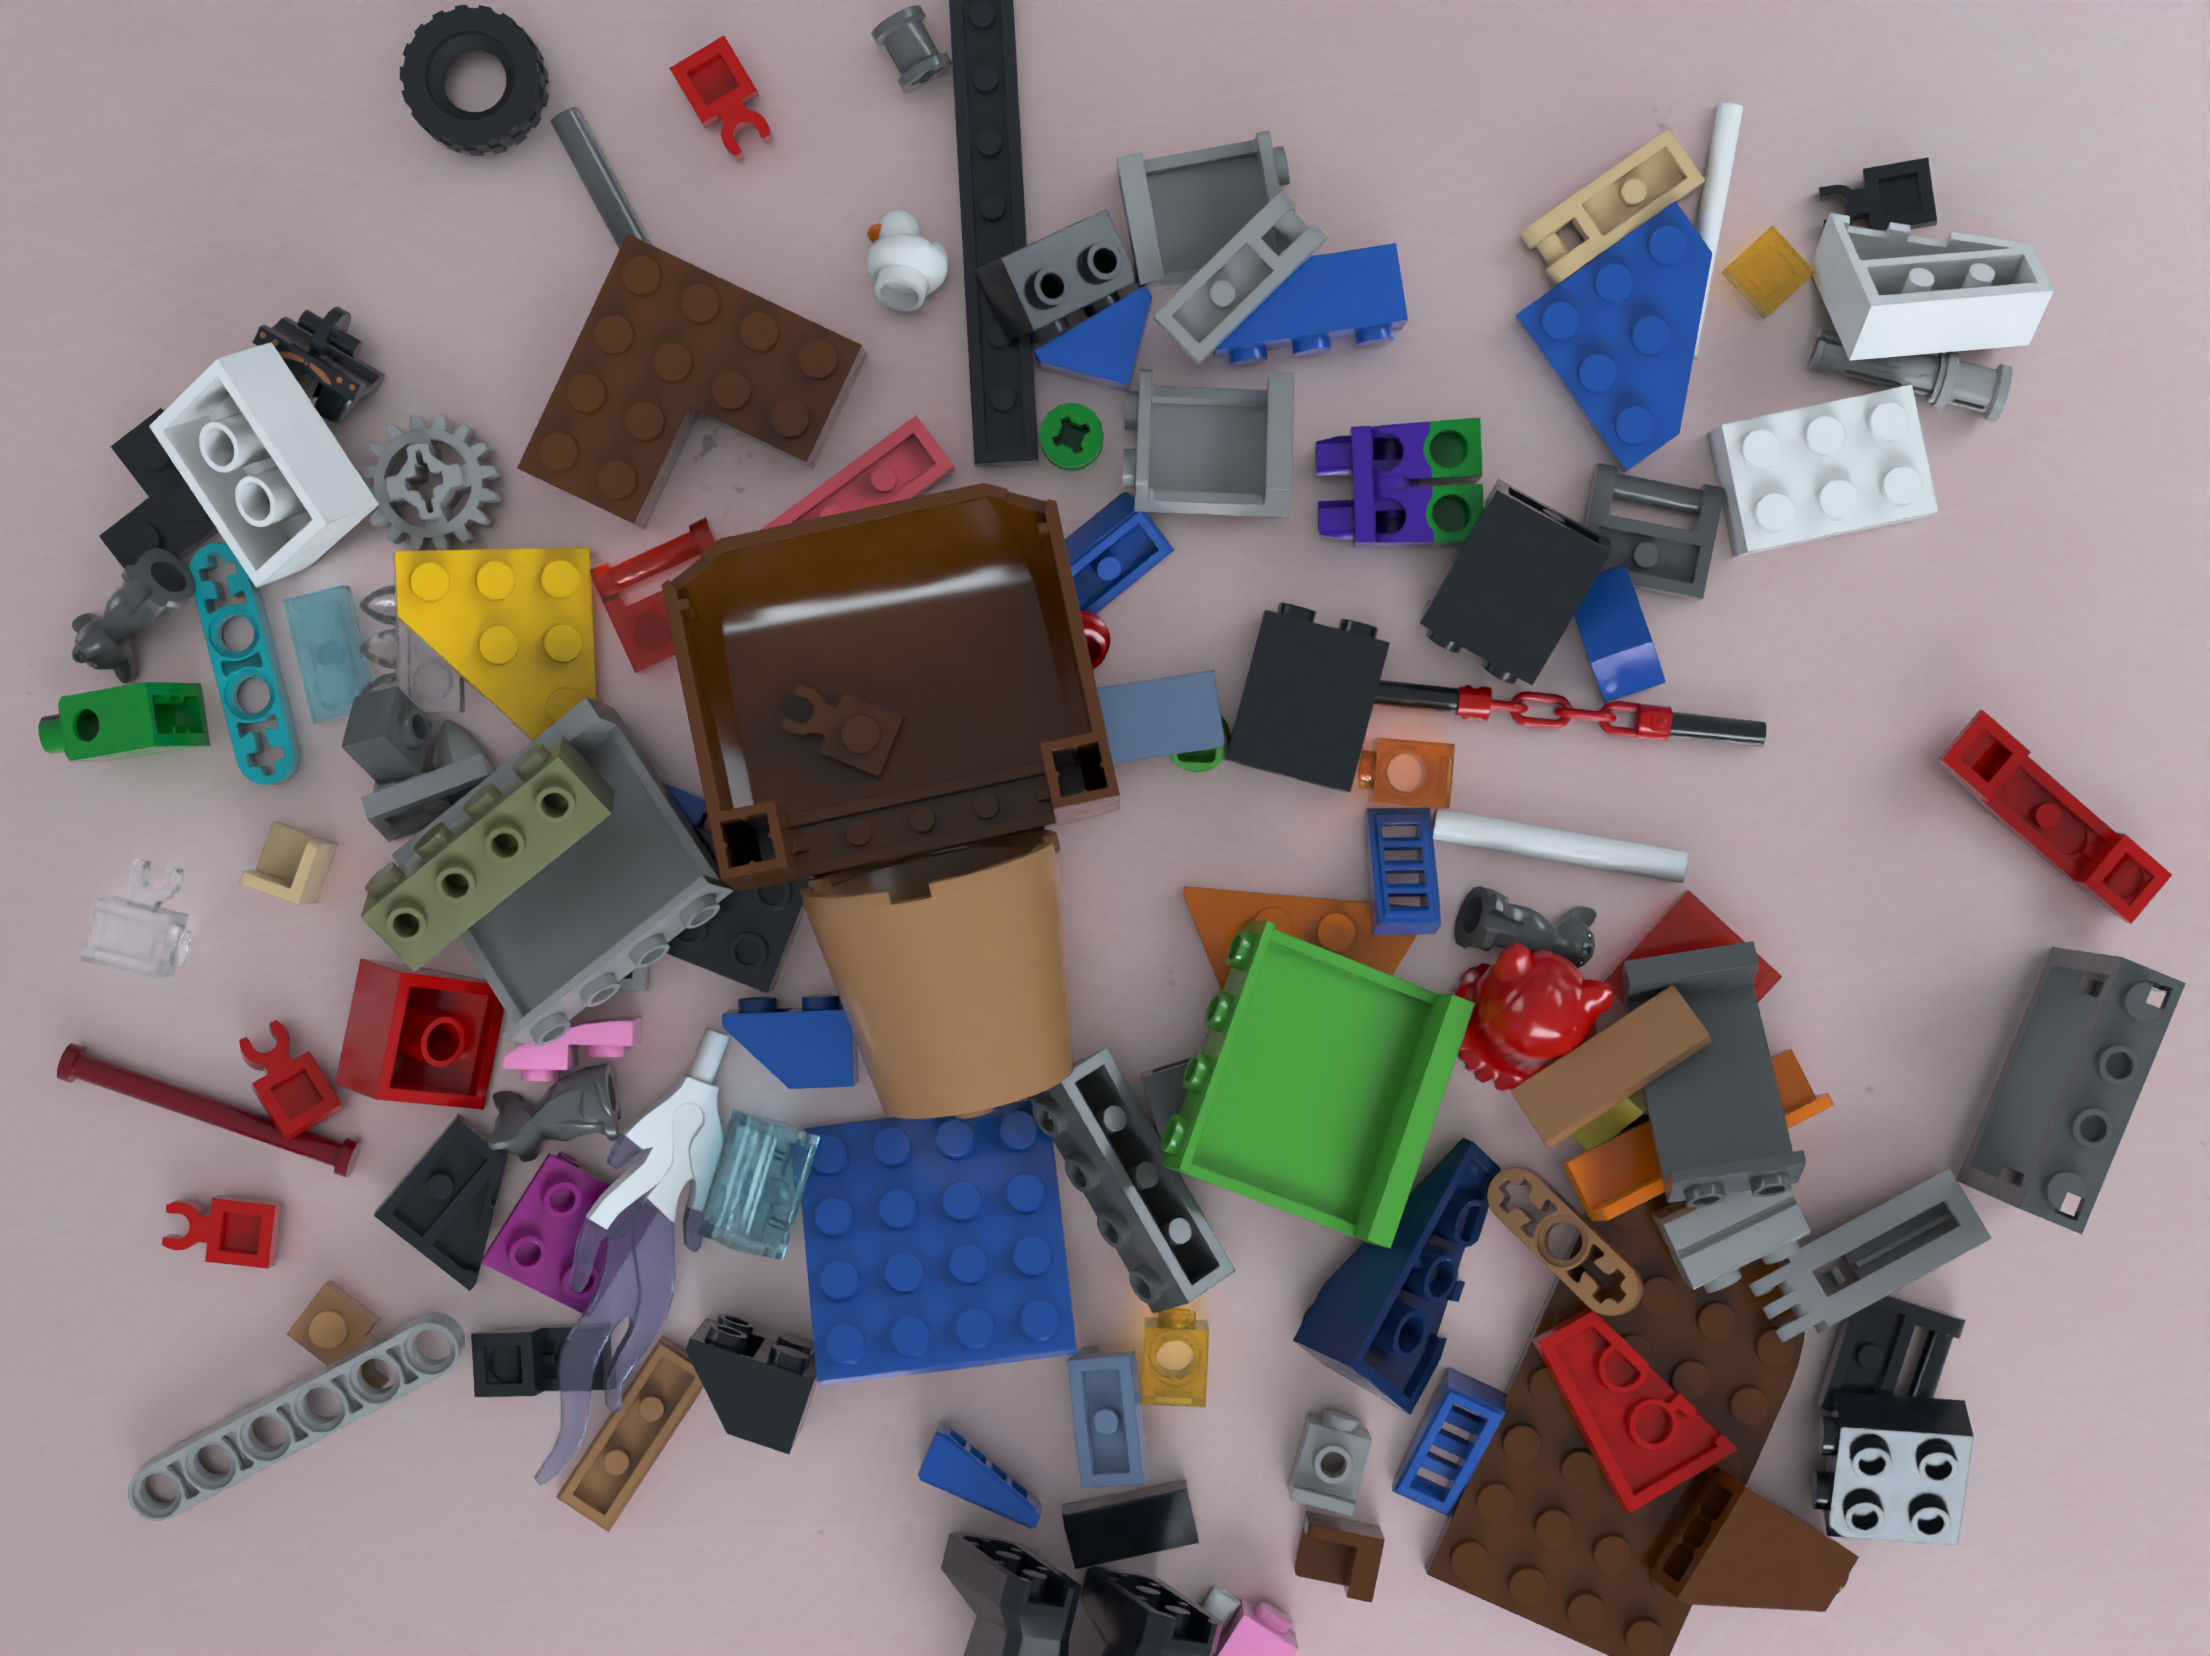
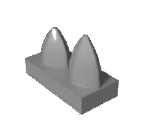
M445 720L434 744L432 771L425 774L421 772L418 775L379 785L375 782L373 793L361 797L367 820L388 842L423 830L496 771V769L487 760L481 746L468 731L450 720Z

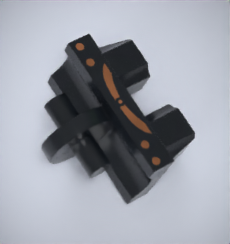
M334 307L324 318L309 310H305L300 316L298 323L288 317H283L272 328L265 324L260 326L253 344L260 346L272 342L297 381H299L303 372L319 382L310 401L320 416L330 422L336 423L347 418L360 398L378 390L385 375L356 358L363 346V342L347 333L351 322V314L341 307Z

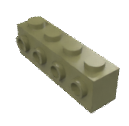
M563 735L547 748L542 743H537L528 749L513 765L514 775L498 788L492 783H488L480 788L463 806L462 810L465 814L448 828L442 822L432 827L415 844L413 850L416 854L400 867L394 862L387 864L365 886L368 894L360 917L414 972L612 814L615 790Z

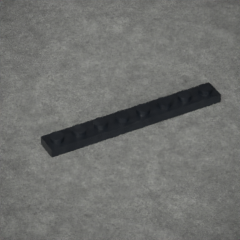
M949 0L975 466L1039 463L1032 335L1027 333L1012 340H1007L976 272V269L1027 246L1014 0Z

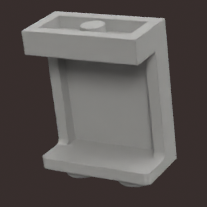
M1269 131L1256 133L1255 139L1147 160H1143L1142 153L1117 157V174L1135 272L1139 279L1137 281L1138 288L1140 289L1146 285L1149 292L1152 293L1183 287L1264 206L1281 192L1280 186L1290 184L1284 147H1272ZM1275 229L1262 239L1278 256L1290 246Z
M1140 369L1139 391H1126L1125 430H1137V449H1124L1122 487L1135 488L1134 512L1288 518L1293 471L1294 373L1269 372L1267 389L1257 390L1156 386L1152 384L1153 370Z

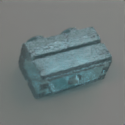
M733 1109L696 1233L715 1240L717 1243L730 1249L783 1260L791 1235L789 1232L790 1226L795 1222L820 1136L786 1122Z

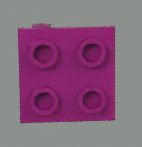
M559 1151L557 1156L548 1153L480 1262L589 1316L656 1209L637 1199L620 1212L608 1229H605L587 1218L586 1215L599 1196L611 1185L579 1169L580 1162L562 1151Z

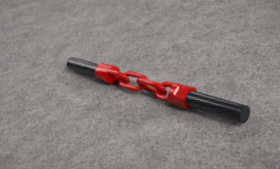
M1380 680L1374 705L1454 713L1463 719L1474 717L1477 721L1484 722L1488 721L1491 710L1510 712L1513 720L1520 725L1548 729L1562 728L1571 719L1597 721L1605 733L1613 736L1668 741L1669 737L1763 747L1767 730L1766 722L1672 712L1671 707L1610 701L1604 704L1600 711L1572 708L1569 700L1558 694L1532 691L1520 692L1511 701L1493 700L1492 689L1486 686L1473 688L1471 685H1466L1464 687L1452 688ZM1535 701L1558 704L1561 707L1554 709V715L1560 718L1554 720L1523 716L1521 713L1527 712L1528 706L1522 702ZM1614 710L1635 712L1633 728L1610 725L1609 723H1613L1617 719V716L1610 712Z

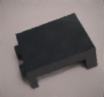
M1498 479L1485 500V507L1437 591L1423 608L1420 624L1428 628L1426 636L1440 647L1454 653H1459L1463 647L1483 658L1482 667L1498 679L1515 684L1519 678L1533 685L1611 555V542L1609 539Z
M1279 602L1277 613L1268 610L1262 613L1257 640L1224 761L1345 793L1351 792L1390 642L1376 639L1377 627L1348 619H1341L1339 629L1314 623L1316 611Z

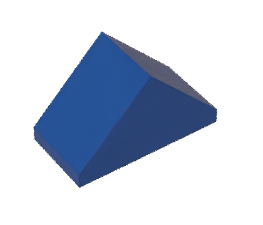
M1146 285L1035 349V359L1041 370L1123 392L1129 391L1151 309L1152 296Z
M1623 563L1600 571L1574 616L1604 702L1607 703L1666 683L1626 564Z

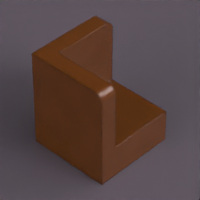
M1305 1511L1294 1564L1295 1574L1299 1577L1343 1585L1347 1598L1372 1603L1385 1542L1380 1526Z

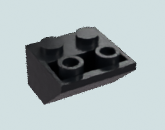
M718 1314L716 1321L705 1318L690 1337L686 1352L726 1433L790 1454L802 1430L817 1386L815 1354H813L814 1345L801 1338L786 1334H779L777 1341L754 1334L755 1326L752 1323L732 1315Z

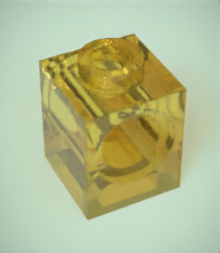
M1170 1308L1158 1312V1318L1144 1317L1141 1404L1206 1407L1209 1325L1208 1320H1196V1311L1184 1308ZM1181 1341L1192 1349L1193 1357L1186 1367L1179 1370H1170L1159 1363L1157 1359L1159 1349L1167 1342Z

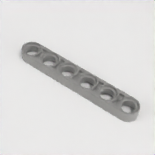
M431 1312L421 1315L148 1460L138 1470L128 1486V1498L132 1508L140 1516L148 1520L163 1521L170 1519L441 1377L454 1367L465 1347V1335L461 1325L453 1317L445 1313ZM425 1330H436L442 1333L450 1344V1354L439 1360L425 1357L419 1351L416 1344L417 1335ZM370 1359H381L387 1362L393 1368L395 1383L387 1388H375L369 1385L363 1377L362 1364ZM315 1388H326L332 1391L339 1399L340 1412L331 1417H322L315 1414L307 1401L308 1392ZM260 1417H272L278 1420L284 1427L286 1433L285 1441L276 1446L260 1442L253 1431L254 1420ZM208 1445L224 1449L231 1460L230 1471L223 1474H213L207 1471L201 1465L199 1459L200 1449ZM153 1474H163L169 1477L177 1489L176 1499L170 1502H159L153 1499L145 1487L146 1477Z

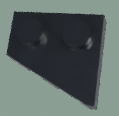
M458 1113L378 1206L373 1216L471 1291L477 1283L481 1266L480 1261L484 1254L508 1152L504 1149H490L487 1143L488 1136Z

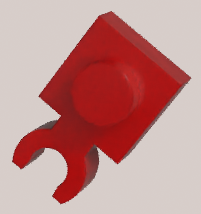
M725 36L720 37L669 68L705 128L720 119L723 121L721 130L722 141L734 159L739 161L744 157L741 148L736 143V136L742 128L753 127L757 129L766 144L773 140L771 129L765 118L758 112L746 109L744 106L760 95Z
M274 1020L269 1023L270 1033L277 1042L276 1047L272 1051L267 1053L256 1051L247 1037L240 1039L239 1044L241 1056L245 1063L255 1070L264 1071L266 1076L252 1083V1089L283 1140L287 1142L341 1111L342 1103L309 1051L294 1060L291 1059L289 1056V1034L280 1022Z
M218 1195L212 1198L211 1212H206L196 1201L190 1199L176 1200L166 1205V1212L184 1215L189 1221V1231L185 1236L169 1234L163 1237L162 1245L171 1250H184L199 1242L207 1243L205 1262L269 1269L275 1265L282 1202Z

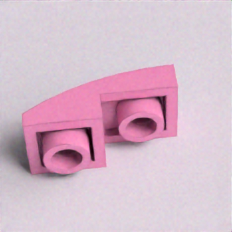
M642 1016L598 1019L571 1025L570 1029L563 1036L544 1046L523 1044L503 1056V1069H521V1080L558 1081L560 1080V1070H569L578 1065V1045H586V1056L623 1057L624 1046H634L642 1042Z

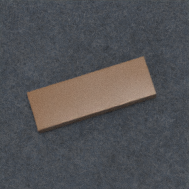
M1673 984L1510 1092L1547 1148L1550 1149L1710 1044L1712 1039Z
M661 1336L556 1496L557 1499L607 1532L613 1527L704 1388L688 1357L686 1349L666 1336Z

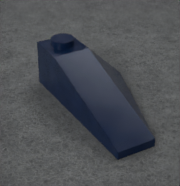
M1462 1138L1409 1194L1391 1249L1363 1242L1323 1284L1314 1303L1305 1312L1301 1326L1293 1341L1326 1367L1399 1410L1411 1415L1441 1359L1447 1338L1438 1335L1448 1300L1455 1302L1460 1300L1465 1282L1457 1279L1458 1268L1465 1248L1474 1245L1479 1240L1489 1209L1488 1188L1492 1179L1501 1171V1168L1473 1141Z

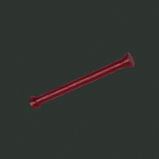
M70 1043L66 1047L58 1064L57 1078L69 1083H72L76 1078L328 1164L334 1167V1174L346 1178L352 1173L360 1153V1141L347 1138L343 1143L308 1130L285 1142L270 1117L86 1055V1048L74 1043Z

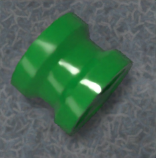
M1076 403L1058 405L1048 412L1041 423L1039 436L1043 454L1052 465L1060 470L1069 472L1085 470L1095 463L1102 452L1104 434L1101 421L1094 411L1084 405Z

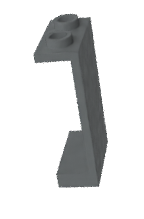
M1754 941L1624 961L1620 988L1626 1015L1674 984L1712 1039L1710 1044L1642 1088L1667 1203L1685 1200L1688 1207H1705L1722 1202L1726 1199L1725 1194L1749 1190L1752 1191V1195L1755 1197L1779 1195L1789 1191L1792 1188L1791 1184L1798 1183L1806 1165L1804 1151L1793 1152L1756 998L1753 983L1759 962Z

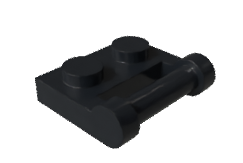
M1888 1295L1842 1321L1815 1404L1822 1409L1832 1412L1834 1391L1893 1395L1916 1325L1926 1328L1928 1331L1906 1396L1933 1398L1953 1337L1960 1339L1966 1320L1893 1295Z

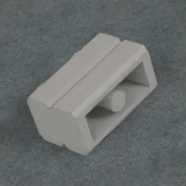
M1791 1189L1785 1193L1770 1197H1755L1752 1195L1751 1190L1725 1194L1726 1199L1722 1202L1705 1207H1688L1685 1200L1678 1201L1653 1212L1652 1217L1684 1282L1693 1290L1704 1286L1706 1292L1711 1293L1737 1282L1742 1277L1739 1268L1759 1258H1762L1764 1264L1768 1265L1782 1261L1800 1250L1797 1240L1811 1234V1230L1798 1203L1794 1199Z

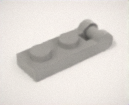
M1284 191L1278 193L1153 315V320L1197 365L1211 354L1329 238L1315 223L1309 227L1293 211L1296 204ZM1274 229L1290 244L1280 256L1262 240Z

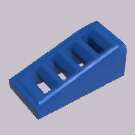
M1430 808L1366 809L1371 934H1436L1441 926ZM1382 826H1416L1417 837L1383 838ZM1417 850L1418 860L1385 861L1384 851ZM1386 874H1419V883L1387 884ZM1388 897H1420V906L1389 907Z
M1447 1368L1392 1484V1491L1450 1517L1506 1413L1504 1394L1490 1385L1452 1368ZM1454 1403L1457 1404V1405H1459V1406H1461V1407H1463V1408H1466V1409H1468V1410H1470V1411H1472V1412H1474V1413L1479 1414V1416L1474 1415V1414H1472V1413H1470V1412H1468V1411H1466V1410H1464V1409H1462V1408H1460V1407H1458V1406H1455ZM1444 1421L1469 1432L1468 1440L1441 1428ZM1434 1445L1458 1456L1457 1464L1430 1452L1429 1449ZM1420 1466L1449 1479L1446 1488L1417 1475Z
M939 1422L918 1472L919 1480L1025 1527L1035 1528L1041 1515L1042 1503L950 1426Z

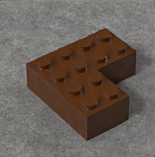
M627 233L517 469L645 529L698 415L814 469L866 359L867 353L861 344Z

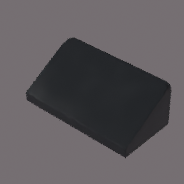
M1186 1479L1062 1505L1063 1524L1075 1569L1199 1543Z

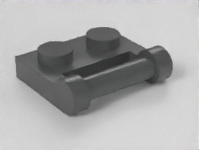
M1597 463L1591 480L1584 526L1609 539L1611 542V555L1601 571L1625 563L1635 588L1695 600L1703 599L1723 502V488L1703 484L1701 489H1695L1617 473L1616 466ZM1612 498L1695 514L1693 531L1609 515Z

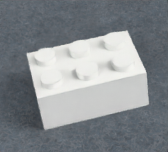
M272 342L217 358L149 426L256 588L309 568L379 505Z
M1912 385L1722 424L1707 433L1718 487H1722L1724 490L1722 506L1733 558L1915 520L1938 512Z

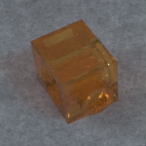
M1375 738L1372 743V751L1361 750L1358 788L1369 789L1368 802L1450 808L1455 744ZM1400 754L1412 756L1421 767L1419 783L1415 788L1407 792L1396 789L1388 778L1389 764Z

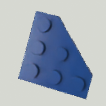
M1676 201L1516 314V319L1624 472L1680 434L1712 252Z

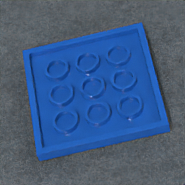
M1030 1100L994 1107V1110L990 1113L968 1119H958L955 1116L928 1119L892 1117L795 1130L817 1383L820 1386L1078 1354L1054 1143L1052 1137L1046 1135L1036 1123L1033 1116V1105Z

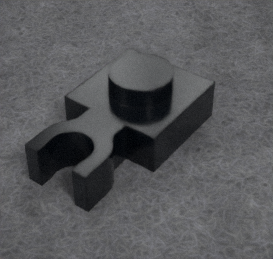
M1928 157L1865 168L1862 173L1864 188L1853 190L1845 185H1831L1819 188L1820 202L1832 198H1838L1845 202L1848 209L1844 215L1850 216L1849 226L1856 220L1869 218L1870 229L1887 231L1890 222L1910 225V230L1937 225Z

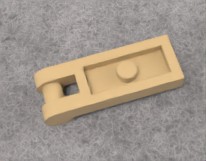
M1668 128L1537 219L1519 235L1530 250L1535 247L1538 249L1549 265L1545 272L1554 285L1557 286L1675 201L1678 202L1701 186L1705 179ZM1572 222L1584 240L1583 243L1571 251L1557 233V231Z

